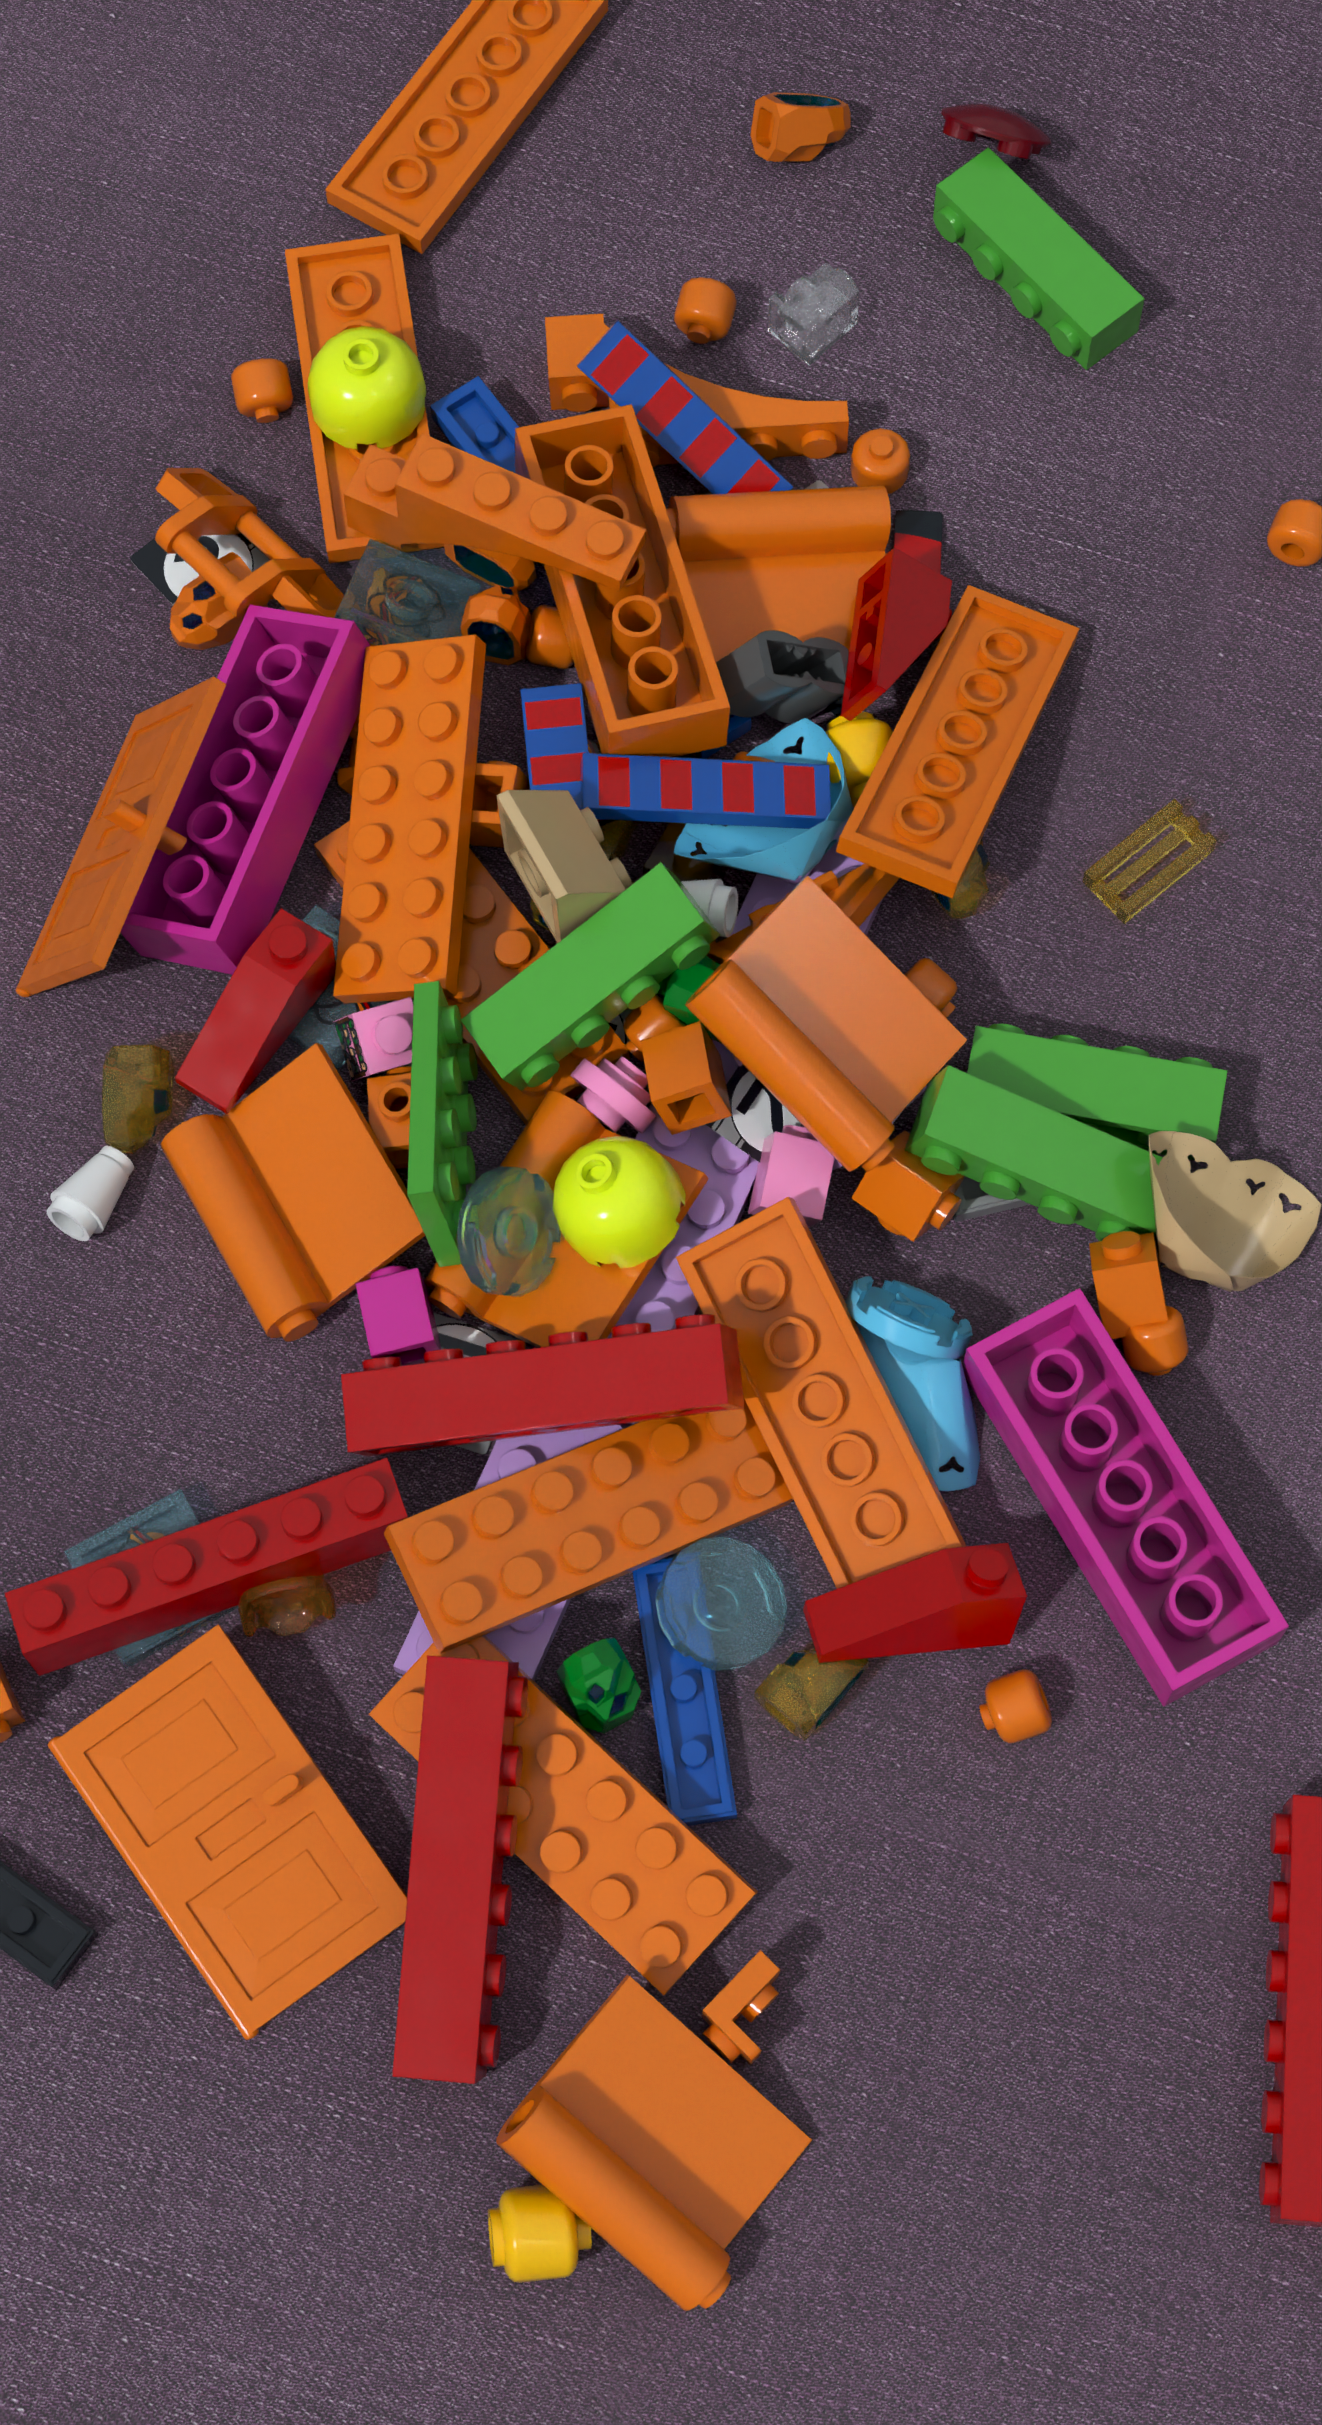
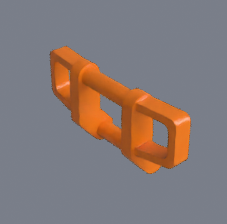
M166 469L155 489L180 511L168 518L159 527L155 541L168 554H178L225 598V608L236 618H244L249 605L263 607L270 599H276L287 611L356 621L359 616L358 610L329 579L325 570L312 558H302L257 516V507L245 496L238 495L204 469ZM241 533L269 561L240 580L198 541L201 535H236Z

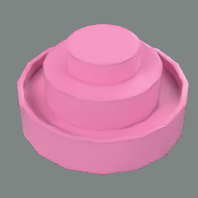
M623 1056L619 1058L615 1065L603 1058L597 1066L584 1058L570 1075L585 1089L577 1102L589 1110L613 1132L617 1133L626 1122L643 1134L656 1118V1115L646 1107L651 1101L650 1094L644 1089L648 1084L646 1074Z

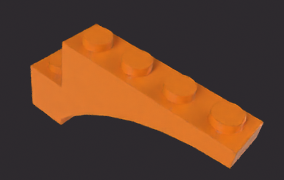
M604 314L545 317L551 410L567 409L572 412H585L594 407H609V409L620 407L577 367V364L609 330V327L604 324ZM665 364L767 461L775 457L790 456L822 459L833 454L847 453L849 429L847 401H802L760 396L713 384L685 374ZM639 425L652 467L661 464L679 463Z
M421 433L407 460L370 444L343 493L348 527L402 550L404 544H449L485 549L543 563L584 577L619 592L646 541V529L423 433Z

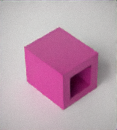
M405 1266L385 1267L373 1272L370 1280L355 1283L372 1359L400 1357L402 1366L424 1363L425 1352L441 1349L432 1304L428 1299L430 1296L428 1286L424 1282L425 1280L418 1268L408 1270Z

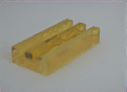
M1175 798L1084 872L1082 882L1123 924L1132 919L1215 849L1217 840L1209 832L1204 835L1199 830L1200 823L1192 815L1187 818L1182 813L1183 806ZM1170 825L1175 828L1108 884L1103 881ZM1185 839L1192 845L1125 901L1118 896V894Z

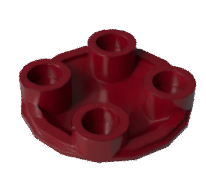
M965 104L942 108L941 114L946 120L942 132L960 140L975 142L977 136L998 139V151L1024 159H1030L1031 153L1040 154L1041 148H1046L1051 143L1050 138L1040 128L1020 114L1005 108L989 104Z

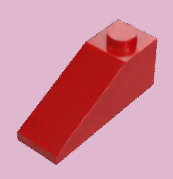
M895 547L858 579L841 716L849 721H852L885 693L932 641L937 640L943 635L952 617V610L949 608L952 580Z
M281 908L243 955L175 1076L176 1083L225 1114H228L334 979L336 961L333 939Z
M999 1543L939 1550L806 1600L803 1611L819 1663L1008 1645L1014 1634L1027 1594L1009 1544Z

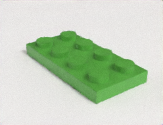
M434 981L414 984L407 1195L439 1267L464 1264L465 1238L474 1236V1214L470 1200L466 1199V1185L475 1183L476 1170L472 1149L469 1145L467 1146V1132L476 1131L477 1118L473 1097L471 1094H468V1081L477 1080L478 1067L473 1044L463 1043V1025L458 1006L448 1005L440 982Z

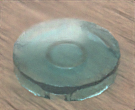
M499 1166L483 1173L467 1192L459 1212L457 1229L460 1261L470 1281L485 1293L521 1297L536 1290L552 1270L556 1258H549L552 1251V1243L560 1242L561 1230L552 1209L554 1193L549 1183L539 1174H531L524 1168Z
M729 1537L703 1538L677 1553L667 1565L662 1581L658 1583L655 1597L659 1625L672 1647L684 1657L690 1655L696 1661L704 1663L701 1666L716 1671L741 1669L769 1652L783 1632L788 1608L783 1582L770 1560L750 1544Z

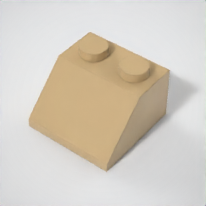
M506 790L496 795L504 851L557 943L632 885L631 879L619 858L616 857L609 861L599 843L604 841L603 832L591 809L586 807L579 810L568 790Z

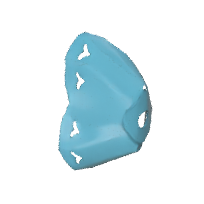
M803 718L782 729L767 742L756 746L747 756L763 757L782 763L827 765L829 752L838 767L841 780L838 783L830 782L831 812L825 821L810 829L735 825L725 827L723 825L686 823L676 841L674 854L709 864L793 881L800 875L802 876L801 879L807 875L839 840L853 811L841 754L824 729L808 718ZM804 737L801 748L802 754L783 753L784 749L795 746L798 739ZM696 842L702 844L703 850L707 853L706 855H690L691 852L697 850Z
M856 1323L939 1491H954L976 1485L980 1462L976 1415L961 1360L959 1358L939 1359L915 1353L892 1344L873 1334L859 1323ZM951 1457H955L956 1462L964 1468V1471L958 1472L951 1468L946 1472H940L939 1468L945 1465Z

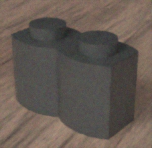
M770 630L758 634L716 662L730 704V714L750 718L765 712L776 720L792 724L803 718L810 719L843 698L849 651L842 644L828 638L815 637L802 642L798 638L782 631Z

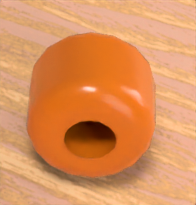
M699 277L688 280L682 286L674 313V321L677 328L686 334L689 340L699 344H706L709 341H717L724 338L731 327L737 305L734 291L726 284L712 278Z
M272 358L255 359L244 362L233 370L231 380L236 407L240 414L247 417H256L258 423H269L278 420V413L286 411L292 405L293 394L287 365L282 361Z
M879 428L862 434L853 445L850 470L853 481L858 487L884 485L888 494L895 492L903 486L907 480L910 465V451L907 442L901 435L888 429Z
M1294 499L1282 504L1267 534V545L1271 553L1280 561L1297 567H1306L1317 563L1322 557V506L1314 501Z
M540 605L533 610L531 615V628L526 646V657L531 663L536 665L566 669L571 667L574 661L558 609L555 606Z
M921 958L904 975L947 1018L956 1008L950 1000L957 992V984L933 960Z
M656 994L641 1007L633 1009L623 1022L624 1032L630 1039L626 1047L642 1062H644L641 1040L662 1034L673 1027L686 1026L679 1018L664 1009V997Z
M1166 1305L1168 1321L1137 1325L1127 1330L1126 1336L1121 1339L1125 1359L1129 1366L1137 1371L1160 1376L1169 1373L1172 1368L1184 1361L1189 1347L1182 1314L1177 1309Z
M1022 1669L992 1679L987 1683L985 1688L987 1703L979 1705V1709L988 1731L996 1728L1003 1741L1017 1743L1044 1734L1051 1728L1052 1717L1043 1687L1034 1672Z

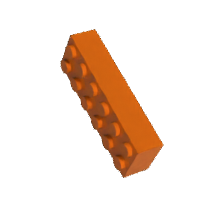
M632 404L515 428L516 474L646 529V541L620 592L584 577L544 564L579 681L582 683L583 694L602 754L678 757L726 746L730 704Z

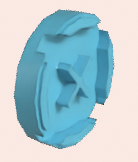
M865 1276L853 1281L845 1302L850 1316L867 1330L894 1345L918 1354L939 1359H957L964 1355L973 1335L972 1327L967 1319H961L959 1324L954 1322L952 1318L955 1310L950 1308L948 1303L922 1289L896 1280H885L882 1288L872 1287L874 1281L872 1276Z

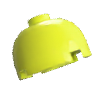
M368 326L346 329L330 338L313 358L308 377V393L314 421L326 437L343 447L358 450L357 443L365 445L377 443V447L380 449L391 447L408 437L423 419L426 385L421 364L408 344L388 331Z
M614 1136L598 1138L578 1148L564 1162L555 1180L552 1209L565 1240L589 1264L601 1267L598 1262L603 1264L616 1263L619 1268H629L657 1256L675 1238L680 1227L676 1218L680 1212L681 1202L685 1206L686 1193L678 1173L650 1145L629 1137Z

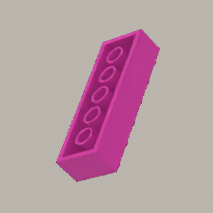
M249 605L217 679L227 685L166 824L168 828L186 837V843L181 851L172 855H168L156 848L120 932L141 956L233 975L243 955L269 924L360 711L366 647L371 645L354 621Z
M1080 1288L966 1348L962 1366L966 1380L1163 1707L1262 1653L1280 1641L1289 1627L1288 1623Z

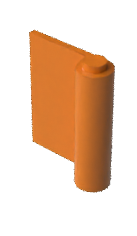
M884 485L670 497L666 510L716 662L758 634L770 630L788 633L802 642L815 637L828 638L842 644L849 651L858 579L886 555L885 549L891 528V509L888 493Z
M809 876L804 877L685 1003V1006L848 1172L855 1170L859 1166L866 1172H869L885 1159L895 1146L889 1139L895 1128L892 1124L894 1119L967 1041L953 1024Z
M313 1044L234 1106L228 1114L223 1116L203 1114L193 1117L173 1128L161 1142V1149L263 1330L270 1338L283 1337L286 1342H290L309 1334L319 1323L317 1317L356 1288L355 1283L369 1279L373 1272L385 1267L425 1236L408 1198L404 1183L322 1044Z
M548 1091L472 1207L475 1230L473 1237L465 1238L464 1264L439 1267L436 1262L424 1282L433 1290L428 1297L429 1301L454 1318L461 1319L463 1314L467 1312L537 1348L549 1346L548 1336L565 1332H587L588 1341L608 1338L611 1328L616 1325L662 1251L657 1256L635 1267L619 1268L616 1263L603 1264L598 1262L601 1267L589 1264L565 1240L552 1208L555 1180L564 1162L578 1148L598 1138L621 1135L605 1129L589 1110L575 1100L556 1091ZM659 1153L678 1173L686 1193L685 1206L681 1202L680 1212L676 1218L680 1225L709 1178L704 1172Z
M629 1975L625 1976L504 2123L496 2139L498 2146L685 2311H689L698 2305L706 2309L713 2305L725 2292L730 2283L731 2275L726 2271L729 2266L730 2256L724 2249L812 2141L811 2138Z

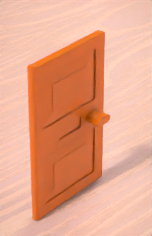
M213 676L135 716L18 983L16 993L19 996L27 998L105 969L156 848L168 855H172L181 851L186 843V837L168 828L166 824L227 685Z
M217 1624L62 1736H56L49 1741L48 1748L245 2040L254 2038L259 2033L261 2027L405 1923L406 1893L221 1625Z

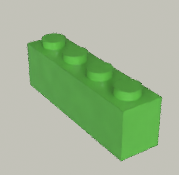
M989 147L936 185L933 220L939 233L951 243L956 242L972 258L975 267L984 278L995 280L1011 296L1014 306L1024 317L1033 318L1049 333L1052 343L1060 353L1067 357L1072 356L1085 370H1088L1138 332L1145 298Z
M660 862L463 1017L461 1022L503 1080L521 1091L527 1086H539L558 1071L560 1067L558 1062L577 1047L586 1048L599 1041L610 1028L608 1023L627 1008L636 1009L650 1001L660 989L659 983L678 968L685 970L700 962L710 951L709 944L718 938L720 934L679 878Z
M993 1024L988 1028L975 1027L967 1073L1149 1151V1134L1158 1131L1190 1133L1216 1143L1228 1070L1213 1068L1209 1062L1199 1058L1183 1057L1172 1061L1150 1057L1147 1051L1137 1047L1119 1046L1110 1050L1088 1046L1083 1039L1075 1036L1056 1035L1048 1039L1026 1035L1022 1029L1013 1025ZM1163 1150L1160 1154L1166 1155L1167 1150ZM1191 1154L1188 1156L1189 1160H1195Z
M950 1065L946 1066L927 1084L905 1151L921 1157L922 1164L928 1169L945 1175H956L958 1173L980 1182L979 1187L982 1191L993 1197L1004 1200L1016 1198L1038 1207V1213L1049 1221L1065 1225L1076 1223L1096 1232L1095 1237L1099 1241H1102L1110 1234L1122 1231H1132L1139 1235L1153 1232L1154 1236H1156L1149 1151ZM1152 1153L1157 1161V1165H1159L1163 1157Z

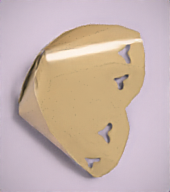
M1158 1131L1149 1134L1150 1180L1159 1261L1165 1263L1163 1267L1189 1279L1206 1281L1213 1286L1231 1292L1243 1291L1284 1270L1300 1256L1317 1228L1322 1205L1305 1186L1268 1161L1255 1158L1230 1162L1229 1158L1214 1142L1204 1137L1176 1131ZM1155 1150L1160 1154L1163 1150H1167V1154L1157 1165L1152 1151ZM1191 1154L1196 1162H1206L1207 1168L1198 1169L1191 1173L1188 1156ZM1252 1179L1255 1184L1265 1182V1185L1252 1195L1246 1180ZM1279 1194H1285L1291 1204H1299L1301 1210H1291L1284 1213Z

